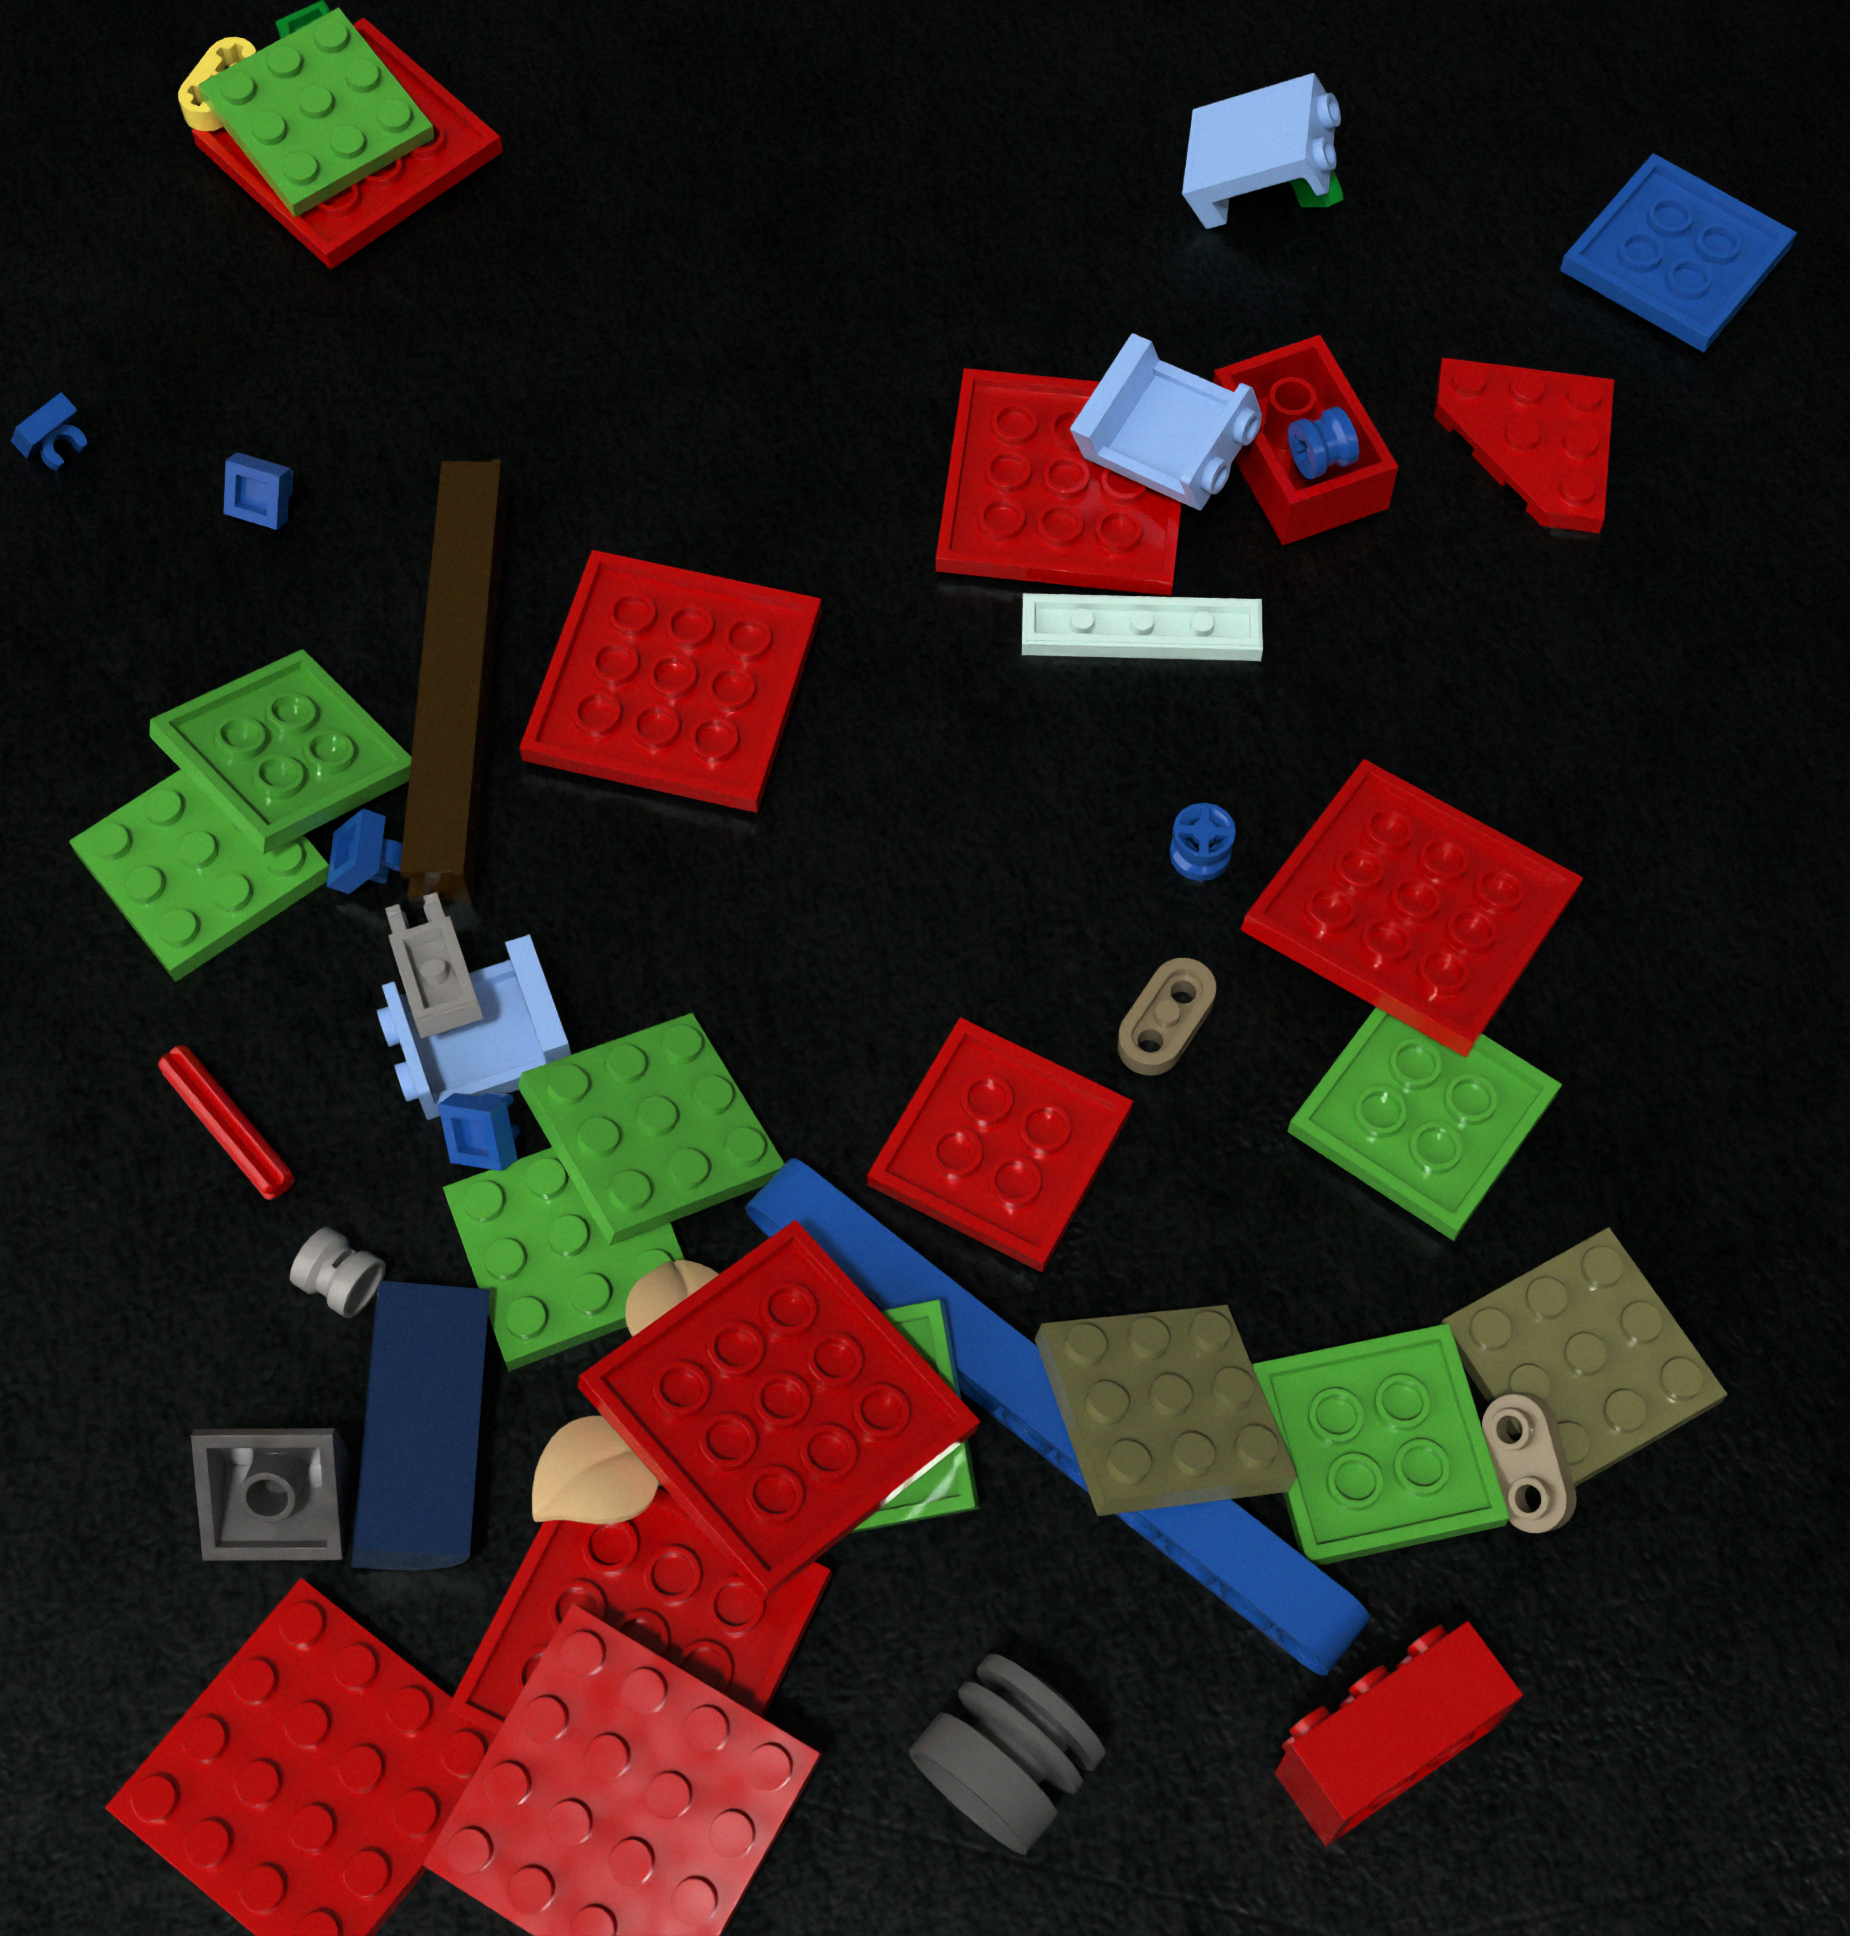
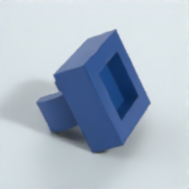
M62 392L15 428L11 442L26 459L40 449L43 462L55 471H58L63 466L64 460L55 452L54 442L66 440L79 453L87 445L83 432L71 425L77 409Z
M235 453L226 460L223 514L277 530L288 521L289 498L293 494L294 471L282 465L242 453Z
M363 808L334 831L326 887L350 894L367 880L377 883L387 882L389 868L400 872L403 844L383 839L386 816Z
M485 1092L479 1097L453 1093L438 1104L450 1163L503 1171L518 1160L514 1140L520 1133L519 1125L510 1123L507 1108L514 1102L513 1095Z

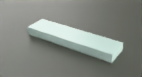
M1023 593L1022 655L1261 661L1263 651L1262 599Z

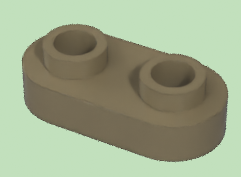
M1176 958L1167 961L1155 972L1120 1025L1117 1043L1118 1053L1123 1063L1129 1069L1142 1075H1159L1167 1072L1177 1063L1211 1012L1214 1004L1216 982L1213 974L1204 964L1190 958ZM1176 992H1185L1193 1000L1182 1004L1176 1002L1172 995ZM1145 1040H1152L1160 1046V1049L1156 1052H1146L1138 1044Z
M1508 1394L1497 1398L1485 1411L1482 1420V1430L1508 1510L1509 1521L1520 1530L1529 1533L1556 1530L1565 1525L1573 1515L1577 1498L1556 1417L1544 1400L1532 1394ZM1511 1417L1517 1418L1523 1429L1522 1436L1517 1442L1513 1441L1507 1433V1423ZM1530 1485L1537 1488L1541 1495V1504L1536 1511L1531 1509L1525 1500V1492Z

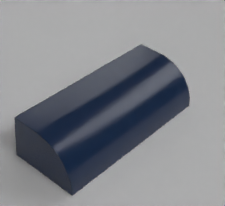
M380 1280L375 1305L351 1567L387 1570H432L461 1564L470 1557L490 1289Z

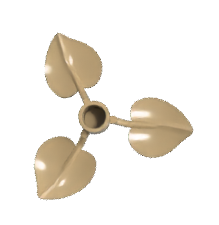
M686 1260L667 1261L647 1273L636 1282L627 1298L625 1318L631 1335L635 1336L719 1274L702 1264ZM588 1416L569 1422L559 1429L545 1447L534 1476L532 1516L536 1522L569 1520L590 1524L619 1523L635 1518L645 1512L652 1504L657 1488L667 1493L669 1492L603 1416Z

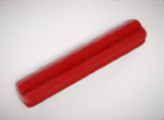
M175 1046L169 1053L164 1054L160 1058L158 1066L164 1077L265 1199H277L283 1192H286L293 1186L295 1180L291 1170L187 1046Z

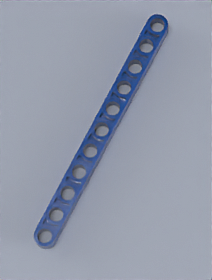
M790 1158L746 1205V1212L752 1221L768 1237H772L796 1219L879 1311L939 1299L943 1301L946 1308L960 1391L1089 1493L1037 1346L813 1169L795 1158ZM1231 1499L1115 1514L1297 1661L1317 1674L1328 1675L1370 1621V1615L1352 1594Z

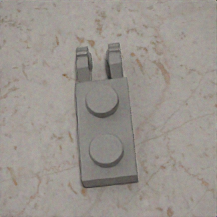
M437 892L423 896L425 901L423 908L428 920L426 924L410 928L406 914L400 909L399 904L385 908L393 933L388 936L421 1039L484 1019L450 916L445 917Z

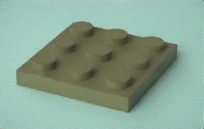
M1609 1227L1446 1317L1440 1324L1450 1323L1461 1362L1489 1405L1504 1395L1527 1393L1541 1398L1550 1406L1557 1420L1575 1487L1720 1404L1728 1395ZM1511 1417L1507 1423V1431L1515 1442L1521 1438L1523 1429L1520 1421L1515 1417Z
M1228 1305L1041 1324L1035 1337V1342L1097 1516L1289 1492L1297 1478V1474Z

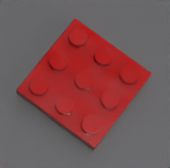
M960 1017L867 1174V1185L1043 1273L1131 1114L1133 1100Z

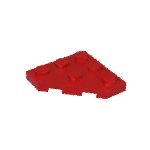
M1442 358L1438 375L1434 418L1448 432L1455 429L1474 448L1472 456L1501 486L1508 483L1527 502L1525 510L1541 526L1600 533L1605 517L1614 379Z

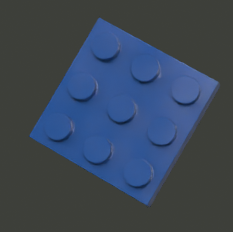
M1653 153L1564 255L1560 271L1704 353L1789 251L1797 232Z

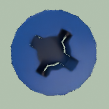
M1334 406L1324 410L1317 420L1310 421L1302 418L1289 425L1288 441L1291 454L1298 469L1307 479L1312 480L1326 473L1329 466L1337 465L1344 468L1358 461L1359 443L1356 431L1350 418L1342 408Z
M1198 803L1192 804L1179 813L1175 819L1172 832L1173 838L1169 851L1171 863L1177 872L1188 879L1196 881L1212 880L1223 874L1230 863L1236 834L1234 821L1228 812L1217 805ZM1199 844V850L1193 845Z

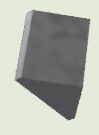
M335 1428L194 1429L191 1435L203 1561L342 1560L345 1553L353 1457Z

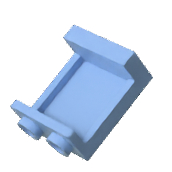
M1315 73L1193 109L1182 195L1206 229L1226 224L1229 198L1297 178H1305L1316 196L1329 192L1331 170L1336 167V152L1333 145L1335 127H1338L1341 121L1340 109L1335 96L1332 93H1326Z
M1132 333L1071 426L1070 431L1084 458L1201 511L1211 494H1217L1224 487L1229 477L1231 463L1241 447L1250 444L1257 435L1261 425L1262 412L1253 387L1240 383L1235 392H1232L1161 361L1157 356L1152 341Z
M530 934L505 942L510 960L469 973L484 1018L482 1020L421 1039L407 995L398 993L394 981L382 985L388 1007L377 1010V1014L388 1046L401 1043L406 1059L405 1062L394 1065L406 1101L409 1102L419 1098L427 1120L440 1116L438 1104L453 1093L479 1097L485 1092L507 1094L519 1090L517 1086L522 1072L571 1055L567 1038Z

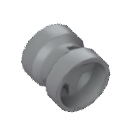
M323 1227L314 1233L299 1251L290 1271V1280L292 1284L308 1294L320 1293L327 1298L329 1308L345 1318H352L363 1310L374 1297L379 1288L380 1280L382 1281L385 1275L386 1265L383 1260L369 1251L362 1250L356 1252L350 1248L347 1237L335 1229Z

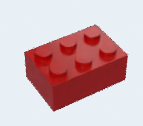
M1321 335L1214 371L1213 383L1232 392H1235L1240 383L1249 385L1254 389L1262 412L1261 425L1253 441L1246 446L1243 445L1234 460L1283 546L1389 509L1399 466ZM1334 406L1340 407L1346 412L1356 431L1359 443L1358 461L1344 468L1337 465L1329 466L1326 473L1312 480L1307 479L1298 469L1291 454L1288 441L1289 425L1302 418L1310 421L1317 420L1324 410Z
M1469 1621L1450 1634L1442 1624L1436 1626L1408 1647L1407 1652L1410 1655L1396 1666L1398 1670L1390 1674L1384 1665L1375 1668L1349 1688L1348 1691L1351 1695L1339 1705L1340 1710L1332 1715L1327 1707L1323 1705L1308 1714L1289 1730L1292 1736L1281 1746L1285 1751V1755L1274 1774L1325 1847L1335 1842L1495 1729L1523 1696L1522 1692Z

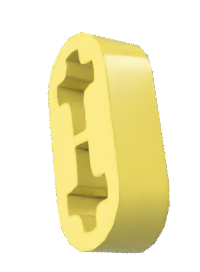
M229 37L217 41L210 47L181 85L178 97L184 118L189 126L204 132L215 131L224 127L201 98L198 84L222 72L226 66L231 67L256 53V49L251 42L239 37Z

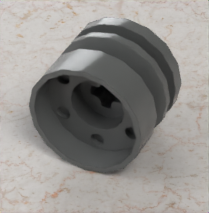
M989 1653L977 1667V1675L985 1688L975 1682L966 1681L959 1689V1698L976 1722L971 1726L951 1714L940 1712L909 1749V1755L927 1779L976 1825L1003 1845L1017 1853L1026 1855L1057 1816V1810L1039 1784L1044 1781L1063 1792L1075 1794L1082 1786L1083 1779L1074 1765L1083 1770L1094 1771L1105 1757L1106 1750L1096 1734L1080 1717L1077 1710L1050 1684L1003 1656Z

